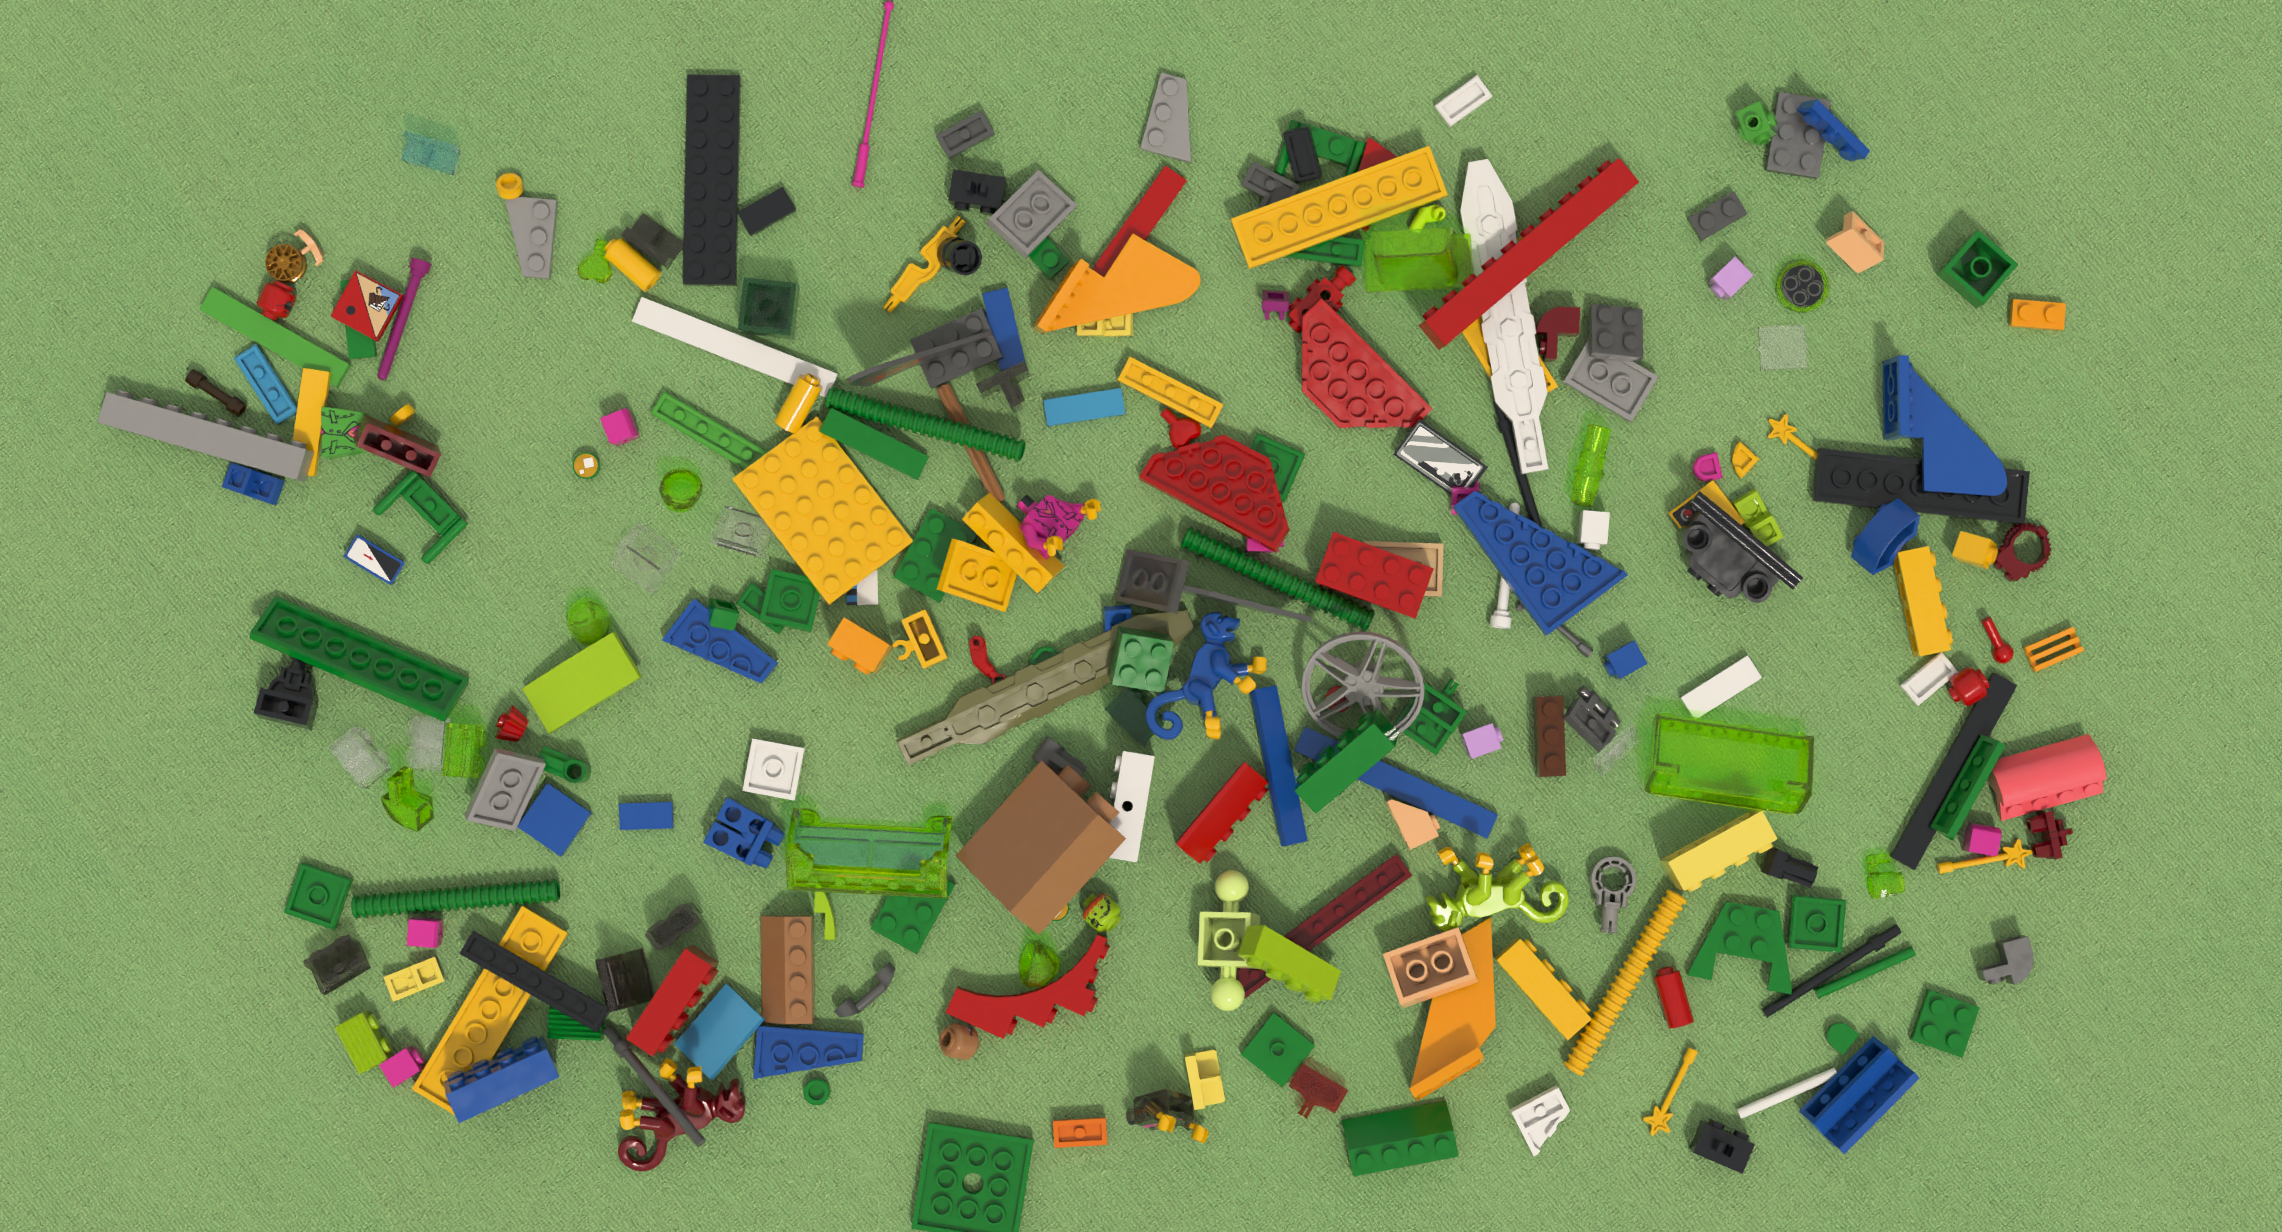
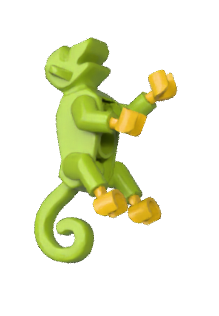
M1529 843L1522 845L1518 849L1521 857L1517 860L1514 858L1498 873L1497 878H1492V873L1489 872L1493 867V859L1489 854L1478 852L1476 856L1475 866L1483 868L1479 872L1478 877L1461 858L1458 859L1451 847L1441 849L1437 852L1444 865L1453 862L1452 868L1460 875L1461 885L1457 890L1455 898L1449 897L1445 892L1440 893L1441 901L1432 895L1425 897L1430 907V917L1442 932L1458 928L1464 916L1482 918L1507 908H1519L1530 919L1538 923H1551L1562 917L1569 903L1568 891L1558 881L1546 882L1542 885L1539 892L1540 901L1545 907H1549L1552 904L1550 894L1552 892L1558 893V902L1552 910L1547 912L1539 911L1525 900L1522 889L1531 881L1530 877L1532 875L1537 876L1544 870V865ZM1524 863H1525V864L1527 865V867L1529 868V869H1528L1527 871H1525V872L1522 870V869L1524 868V867L1522 866Z

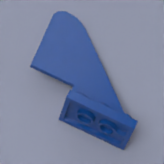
M1898 355L1882 361L1883 440L1922 438L1923 491L1984 496L2002 494L2007 487V476L2000 459L1916 374L1912 363L1909 362V355Z

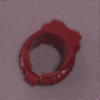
M2026 522L2025 524L2014 525V527L2010 528V531L2006 532L2005 540L2003 539L2004 545L1998 547V554L1993 566L1998 570L2001 569L2005 573L2004 577L2009 582L2018 581L2021 577L2027 578L2030 572L2033 573L2035 570H2040V568L2044 567L2043 565L2047 564L2046 561L2049 560L2048 557L2051 555V543H2049L2050 539L2047 538L2049 532L2042 525L2037 527L2036 524L2032 525V523L2027 524ZM2022 531L2035 533L2041 539L2040 556L2030 564L2022 563L2014 554V542Z

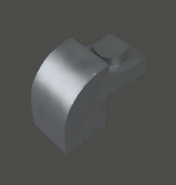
M2019 935L1996 941L2001 962L1976 969L1978 979L1988 981V984L2004 981L2003 976H2005L2007 983L2013 985L2023 981L2029 975L2034 960L2029 937Z

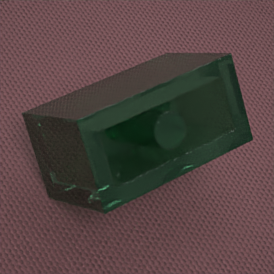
M1126 687L1105 710L1143 746L1154 735L1146 722L1147 706L1142 702L1145 697L1136 688L1130 690ZM1157 710L1155 719L1156 722L1162 727L1164 725V723L1161 721L1163 717L1162 714Z

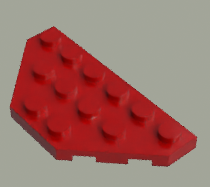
M1322 297L1302 315V392L1339 428H1413L1419 419L1422 420L1433 409Z
M1226 435L1214 437V440L1200 444L1197 442L1182 446L1172 452L1154 454L1139 476L1142 482L1275 553L1289 532L1270 458Z

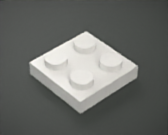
M752 739L742 791L795 801L805 748Z

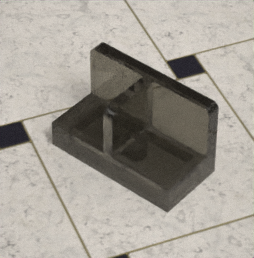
M645 214L639 217L631 229L626 227L621 234L627 241L666 269L671 266L684 248L682 240Z

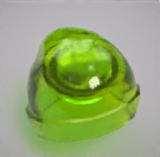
M678 468L667 472L663 476L659 492L665 506L675 513H684L690 510L699 500L703 492V484L695 472L689 469Z
M590 598L577 600L571 604L566 612L568 630L578 642L592 645L609 635L611 630L610 616L606 609L596 600Z
M1035 939L1029 940L1019 959L1018 967L1022 984L1032 988L1040 987L1050 982L1059 969V956L1045 943Z

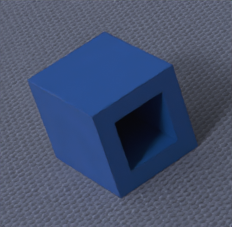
M1635 640L1603 656L1606 661L1603 663L1607 674L1610 677L1614 676L1616 680L1648 664Z

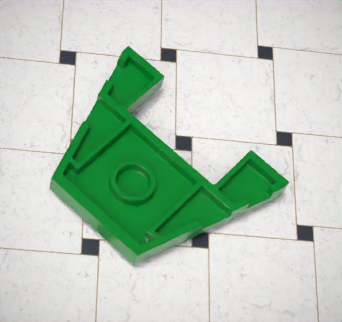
M1725 901L1687 975L1712 980L1716 953H1723L1770 962L1771 966L1766 990L1792 994L1780 911Z

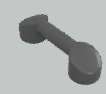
M891 962L874 976L879 983L856 1003L849 997L834 1012L839 1017L858 1014L886 991L895 974V967Z

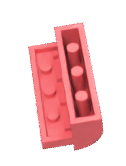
M2089 734L2000 758L1988 777V782L1996 794L1997 815L2001 821L2103 793V781L2107 780L2102 756Z

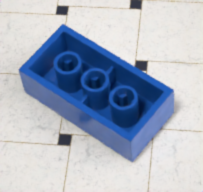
M531 1037L525 1040L521 1047L514 1050L507 1048L499 1052L497 1058L490 1061L483 1059L476 1062L472 1069L464 1073L460 1070L450 1074L447 1077L448 1080L444 1081L445 1095L458 1123L559 1078L556 1063L544 1037Z

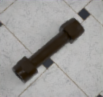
M192 369L188 373L185 382L197 390L199 388L226 405V410L237 417L243 414L247 407L244 401L236 396L231 397L207 381V376L201 372Z

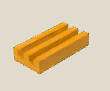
M2069 627L2023 647L2033 672H2037L2084 651L2083 647L2080 646V640L2075 634L2074 627ZM2066 635L2070 637L2069 640L2035 655L2031 652ZM2072 644L2074 646V649L2037 664L2035 661Z

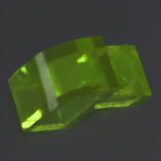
M403 766L388 778L389 792L381 797L385 811L399 825L418 832L434 819L432 797L415 791L412 768Z

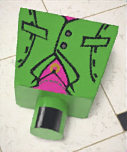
M321 407L322 457L337 459L367 453L368 451L356 447L353 437L364 414L369 415L363 412Z

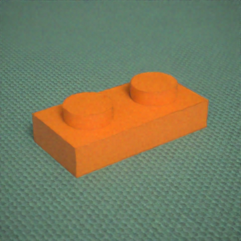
M1106 1117L1053 1120L1054 1148L1107 1145Z

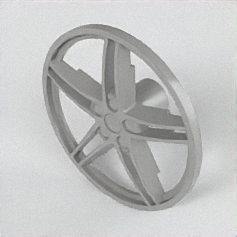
M1372 632L1344 633L1324 642L1309 658L1302 677V696L1309 714L1318 725L1336 737H1339L1345 729L1333 724L1326 717L1355 702H1359L1364 714L1368 712L1367 706L1373 705L1374 711L1378 709L1383 714L1379 697H1415L1413 706L1408 714L1394 725L1399 731L1398 734H1400L1416 719L1424 700V678L1414 656L1397 641ZM1347 641H1372L1363 660L1358 661L1354 666H1351L1339 657L1335 658L1327 653L1332 647ZM1379 642L1382 643V647L1375 664L1370 659ZM1387 646L1394 649L1407 661L1414 673L1416 682L1404 681V678L1381 677L1379 675ZM1320 657L1332 666H1334L1335 668H1337L1338 670L1345 673L1346 675L1343 676L1330 665L1328 666L1327 664H1325L1323 661L1320 660ZM1315 664L1319 665L1343 684L1341 688L1327 696L1326 700L1317 706L1314 703L1310 689V678ZM1384 687H1387V688H1397V689H1417V690H1416V691L1384 690ZM1345 696L1347 698V700L1337 704L1323 714L1321 713V711L1328 708L1329 706L1340 700L1342 697Z

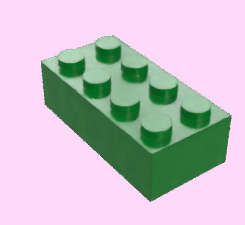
M1378 709L1373 713L1368 711L1358 719V725L1353 730L1347 728L1337 738L1339 742L1333 747L1327 745L1318 754L1319 759L1313 764L1310 761L1307 762L1298 771L1300 775L1296 778L1297 783L1294 791L1315 814L1396 747L1399 731Z

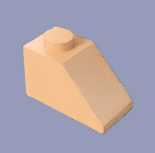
M1392 799L1385 801L1408 849L1411 850L1439 836L1436 830L1440 829V826L1434 814L1429 816L1428 812Z

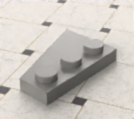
M1161 73L1140 150L1191 164L1187 80Z
M528 197L505 199L523 277L551 280L558 201Z

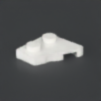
M1555 1085L1510 1109V1112L1533 1156H1536L1540 1152L1539 1148L1548 1136H1552L1558 1123L1564 1120L1570 1109L1560 1089Z

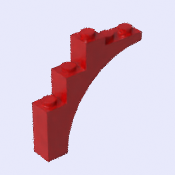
M1098 933L1088 951L1072 969L1059 979L1039 989L1021 994L997 996L976 993L957 987L946 1013L1002 1039L1005 1038L1006 1033L1012 1035L1018 1020L1013 1019L1014 1015L1044 1028L1046 1022L1052 1024L1058 1009L1054 1008V1004L1082 1016H1085L1086 1011L1092 1013L1098 998L1094 997L1095 990L1086 985L1088 982L1093 984L1099 969L1095 968L1098 958L1104 960L1110 947L1109 944H1106L1107 937Z

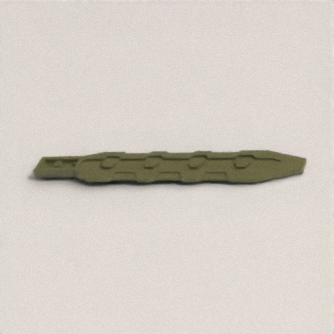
M1178 610L1177 614L1166 611L1137 614L1128 620L1111 626L1109 631L1083 643L1079 641L1064 648L1063 652L1035 665L1030 664L1015 671L1014 675L988 687L983 686L959 697L945 718L896 740L908 766L956 743L984 744L1005 734L1006 730L1034 717L1040 718L1054 711V708L1081 695L1087 696L1102 689L1103 685L1110 682L1108 674L1118 626L1169 634L1174 640V648L1194 629L1187 610Z

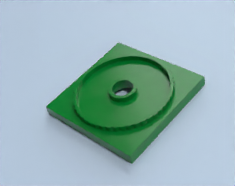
M929 1122L911 1229L929 1232H1019L1034 1139ZM969 1173H976L983 1179V1186L977 1192H970L964 1187V1178Z

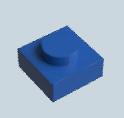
M1130 605L1103 607V631H1109L1111 626L1130 619Z

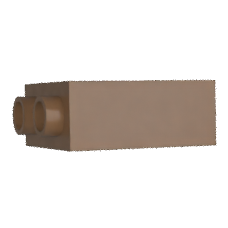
M1043 761L1032 770L955 855L1010 913L1038 935L1126 839L1110 824L1120 813L1097 791L1087 801L1082 797L1091 785L1068 764L1057 774Z

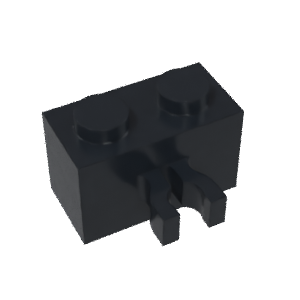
M953 169L948 199L949 204L954 205L953 209L968 212L969 208L980 209L979 213L992 216L1003 205L1007 183L1006 178Z
M1710 1119L1709 1123L1701 1120L1689 1150L1743 1174L1755 1146L1754 1143L1748 1140L1750 1136L1736 1129L1733 1134L1723 1130L1725 1125L1713 1119Z

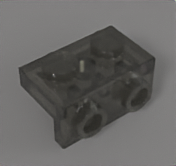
M350 935L335 939L332 944L322 950L313 952L309 958L303 961L305 967L312 971L318 988L324 995L371 968L360 942Z

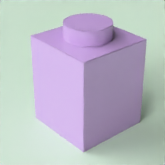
M1734 257L1708 283L1711 285L1710 290L1719 299L1723 297L1725 300H1728L1753 274Z
M1493 723L1460 734L1469 759L1501 749L1500 742H1503L1499 727L1494 728Z

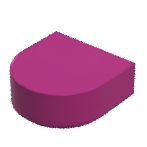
M1717 452L1702 455L1694 461L1692 471L1698 480L1708 482L1713 479L1723 478Z

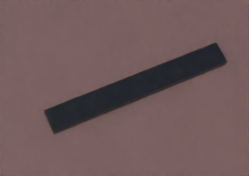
M1995 672L1991 673L1987 680L1990 685L1987 688V696L1977 701L1972 707L1890 855L1891 858L1912 870L1916 869L1934 837L1936 830L1930 826L1981 734L1987 737L1990 736L2017 687L2016 684Z

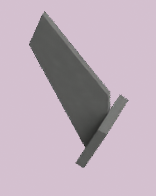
M1127 549L1115 601L1177 614L1181 595L1185 593L1272 615L1311 622L1312 617L1209 590L1186 586L1184 583L1189 561Z

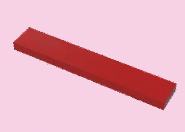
M1165 165L1092 270L1105 277L1132 234L1146 240L1187 180Z

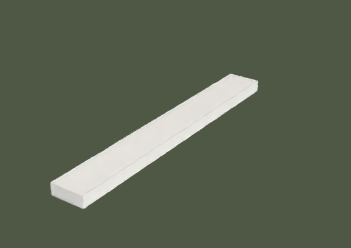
M641 297L632 319L633 323L791 385L795 384L799 375L810 373L820 379L819 384L823 388L819 396L826 398L829 389L834 386L838 377L837 373Z

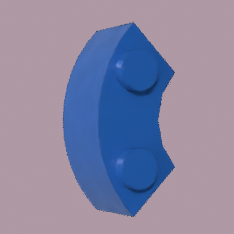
M1899 498L1889 504H1883L1863 531L1854 539L1851 558L1872 575L1892 566L1900 549L1916 536L1920 515Z

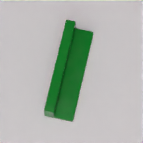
M1981 734L1930 826L1932 829L1950 840L1955 838L2006 745Z

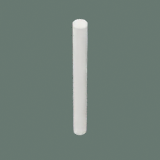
M1833 1067L1736 1109L1740 1119L1824 1084L1837 1072Z

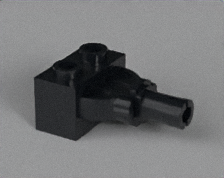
M293 657L291 665L287 669L281 667L279 677L271 682L268 689L260 688L254 714L260 719L312 730L318 704L314 701V692L311 686L313 675L306 671L308 663Z

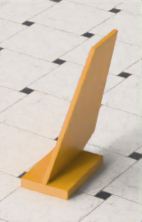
M1491 917L1462 934L1479 982L1432 998L1411 1087L1409 1088L1416 1102L1484 1062V1056L1480 1051V1047L1496 1027Z

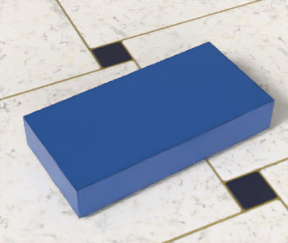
M673 802L619 803L620 830L674 828Z

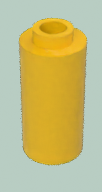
M623 238L618 240L612 239L604 249L606 251L605 258L643 292L649 291L662 275L660 270Z
M810 373L798 376L774 420L778 426L797 434L823 388L819 384L820 379Z

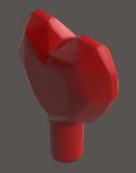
M1166 408L1160 414L1170 425V441L1177 450L1179 447L1189 445L1190 440L1196 439L1201 435V426L1197 421L1189 418H1177L1169 408Z

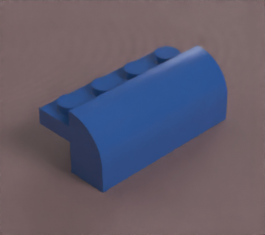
M1872 1036L1799 1112L1829 1143L1845 1154L1912 1087L1919 1077L1902 1063L1886 1045Z

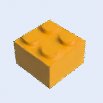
M847 618L842 619L827 644L832 647L830 653L843 661H847L848 658L855 661L853 667L866 675H869L870 672L878 673L893 648L889 643Z

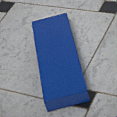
M1008 288L982 293L988 321L1004 358L998 360L1000 371L1025 366V358Z

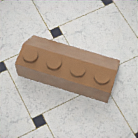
M814 915L761 916V982L764 1023L813 1024L816 1021Z

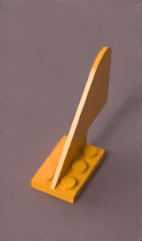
M1132 234L1105 277L1088 267L1090 264L1084 260L1079 259L1075 261L1032 328L1041 334L1180 303L1189 298L1198 289L1201 278L1196 269Z

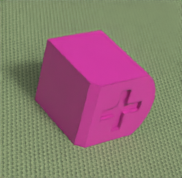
M629 408L621 409L600 418L609 443L615 446H620L640 436Z
M1968 823L1962 850L1989 856L1998 855L2002 835L2001 829L1978 823Z
M412 917L408 920L407 946L437 948L441 945L443 919Z

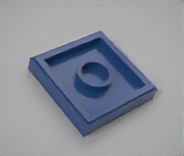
M547 783L517 827L562 857L592 812L550 783Z

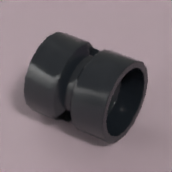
M949 237L939 245L937 258L943 268L967 276L978 270L981 265L982 254L976 244L959 237Z

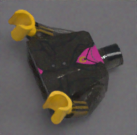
M1162 1089L1135 1097L1133 1100L1134 1108L1128 1109L1126 1112V1119L1130 1125L1137 1124L1152 1130H1167L1171 1133L1174 1127L1182 1126L1187 1131L1193 1129L1190 1138L1201 1143L1206 1142L1209 1134L1206 1128L1196 1124L1192 1097L1169 1089Z

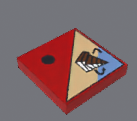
M355 270L330 317L379 342L404 296Z

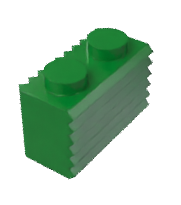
M549 1006L548 1039L602 1041L604 1039L605 1022L597 1033Z

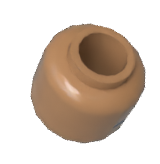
M954 1023L947 1026L941 1032L939 1045L945 1056L958 1060H969L979 1048V1038L974 1028Z

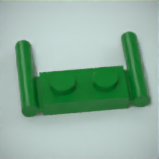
M1291 120L1288 130L1308 126V124ZM1310 125L1317 156L1348 166L1345 176L1356 173L1366 143ZM1285 140L1274 171L1280 176H1284L1289 161Z
M411 470L373 508V512L376 515H382L402 495L442 535L421 557L424 563L429 564L468 523L416 471Z

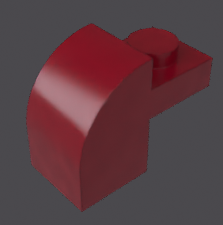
M1580 307L1553 308L1546 312L1537 322L1535 335H1544V339L1539 341V354L1543 355L1544 362H1554L1557 359L1558 336L1576 337L1579 334Z

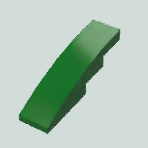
M829 408L819 429V432L915 480H918L929 456L833 408Z

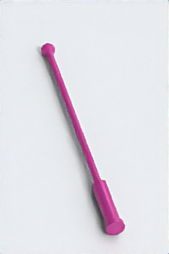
M890 0L884 3L885 16L863 143L859 145L854 180L851 186L856 188H864L865 186L864 178L870 149L868 140L890 12L894 8V3Z

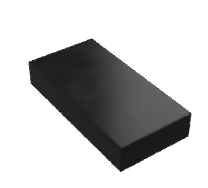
M1310 125L1284 131L1283 135L1295 182L1301 183L1321 178L1323 175Z
M781 187L740 210L737 214L749 235L753 236L796 212V209L785 189Z

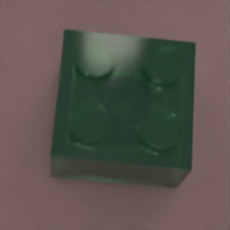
M744 277L738 331L741 334L794 339L800 290L798 284Z

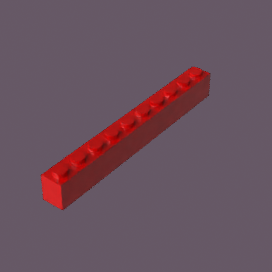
M1620 158L1612 163L1609 159L1596 169L1599 172L1597 176L1593 179L1590 175L1577 185L1580 189L1574 195L1571 192L1567 193L1558 201L1561 205L1555 211L1550 208L1539 217L1542 221L1536 227L1531 224L1520 233L1522 239L1516 244L1512 240L1500 250L1503 255L1497 260L1491 257L1481 266L1484 271L1478 276L1472 273L1461 282L1464 287L1459 292L1453 289L1441 299L1444 304L1437 309L1433 306L1422 315L1425 320L1418 326L1438 350L1451 342L1639 183Z

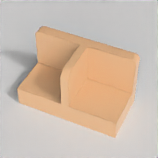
M1854 211L1844 215L1843 230L1827 238V245L1856 273H1860L1884 260V241Z

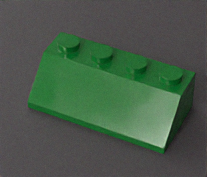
M1446 1100L1342 1120L1353 1177L1459 1157Z

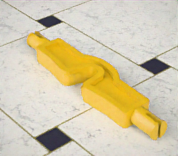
M957 215L948 228L943 226L935 237L921 249V256L929 262L928 268L921 269L914 263H910L890 290L893 295L882 306L891 314L900 302L906 303L920 284H924L936 276L941 267L937 258L938 247L946 238L957 237V232L966 223L963 219L961 220Z

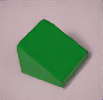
M710 598L709 625L726 630H734L740 614L735 603Z

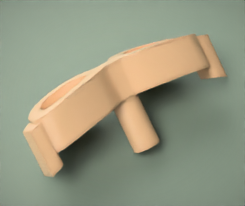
M301 229L295 232L294 235H299L307 244L305 248L300 250L301 254L304 255L311 250L317 261L315 266L324 262L323 252L314 239Z

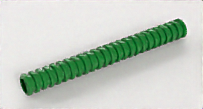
M834 386L829 389L826 396V409L834 408L837 411L841 410L844 414L849 412L851 416L857 414L858 418L864 416L865 420L873 419V422L876 423L881 421V424L885 425L888 423L890 427L896 425L897 429L903 427L905 431L911 429L912 433L917 434V432H920L922 436L928 434L929 438L936 436L937 440L943 438L944 442H949L950 440L954 445L957 443L962 447L967 445L969 449L975 447L976 451L982 449L983 453L991 452V455L994 456L999 454L1001 458L1007 456L1008 460L1014 458L1015 462H1019L1024 455L1026 447L1024 439L1018 441L1017 437H1012L1011 439L1006 434L1003 437L999 432L996 434L992 430L986 432L984 428L978 430L977 426L971 428L970 424L962 425V422L959 421L954 423L952 419L946 421L945 417L939 419L938 415L932 417L930 413L926 412L923 414V411L920 410L915 412L913 408L909 410L905 406L899 408L898 404L892 406L891 402L884 403L880 399L876 401V398L873 397L868 399L866 395L860 397L859 393L853 395L852 391L845 392L841 388L837 390Z
M1193 527L1187 529L1181 542V548L1185 549L1187 547L1189 552L1196 551V555L1202 554L1205 559L1209 557L1213 563L1217 561L1220 566L1226 565V569L1231 567L1235 573L1239 571L1242 576L1248 575L1250 580L1255 578L1257 583L1261 581L1266 587L1268 585L1272 586V590H1275V588L1279 589V593L1285 592L1288 597L1292 595L1294 600L1301 599V603L1305 604L1307 602L1310 607L1314 605L1318 611L1322 609L1325 614L1331 613V617L1338 616L1340 621H1343V619L1347 620V624L1353 623L1356 628L1360 626L1362 631L1368 629L1375 614L1373 609L1369 611L1366 609V606L1360 607L1358 602L1353 604L1351 599L1345 600L1342 595L1340 597L1336 596V592L1329 593V589L1323 590L1320 585L1316 587L1312 581L1307 583L1305 578L1301 580L1298 575L1292 576L1290 571L1287 573L1283 572V568L1279 570L1274 564L1272 566L1268 565V561L1264 563L1259 557L1257 559L1253 558V554L1248 556L1244 550L1240 552L1237 547L1235 549L1231 548V544L1226 546L1223 544L1224 541L1220 540L1218 542L1215 537L1211 539L1207 533L1202 535L1200 530L1196 532L1193 530Z
M546 879L543 882L536 880L535 883L527 881V884L521 881L517 885L515 882H511L510 885L503 883L500 886L497 883L494 886L486 884L485 887L478 885L477 888L472 885L468 889L466 886H462L461 889L453 887L450 890L448 887L443 891L441 888H437L436 891L428 889L427 892L423 889L419 893L416 890H412L411 893L403 891L402 894L395 892L394 895L391 892L386 893V895L379 893L378 896L370 894L369 897L366 894H363L361 897L354 895L351 900V910L355 919H358L361 916L368 918L369 915L376 917L377 914L383 917L385 914L388 916H393L394 913L401 915L402 912L405 915L410 914V912L417 914L418 911L426 913L427 910L432 913L436 909L438 912H442L443 909L451 911L453 908L456 911L461 907L463 910H467L468 907L476 909V906L481 909L485 905L488 908H492L493 905L496 907H500L501 904L509 906L510 903L512 906H516L517 903L525 905L526 902L534 904V901L537 904H541L542 901L550 903L551 900L554 902L559 901L560 885L557 879H552V882Z

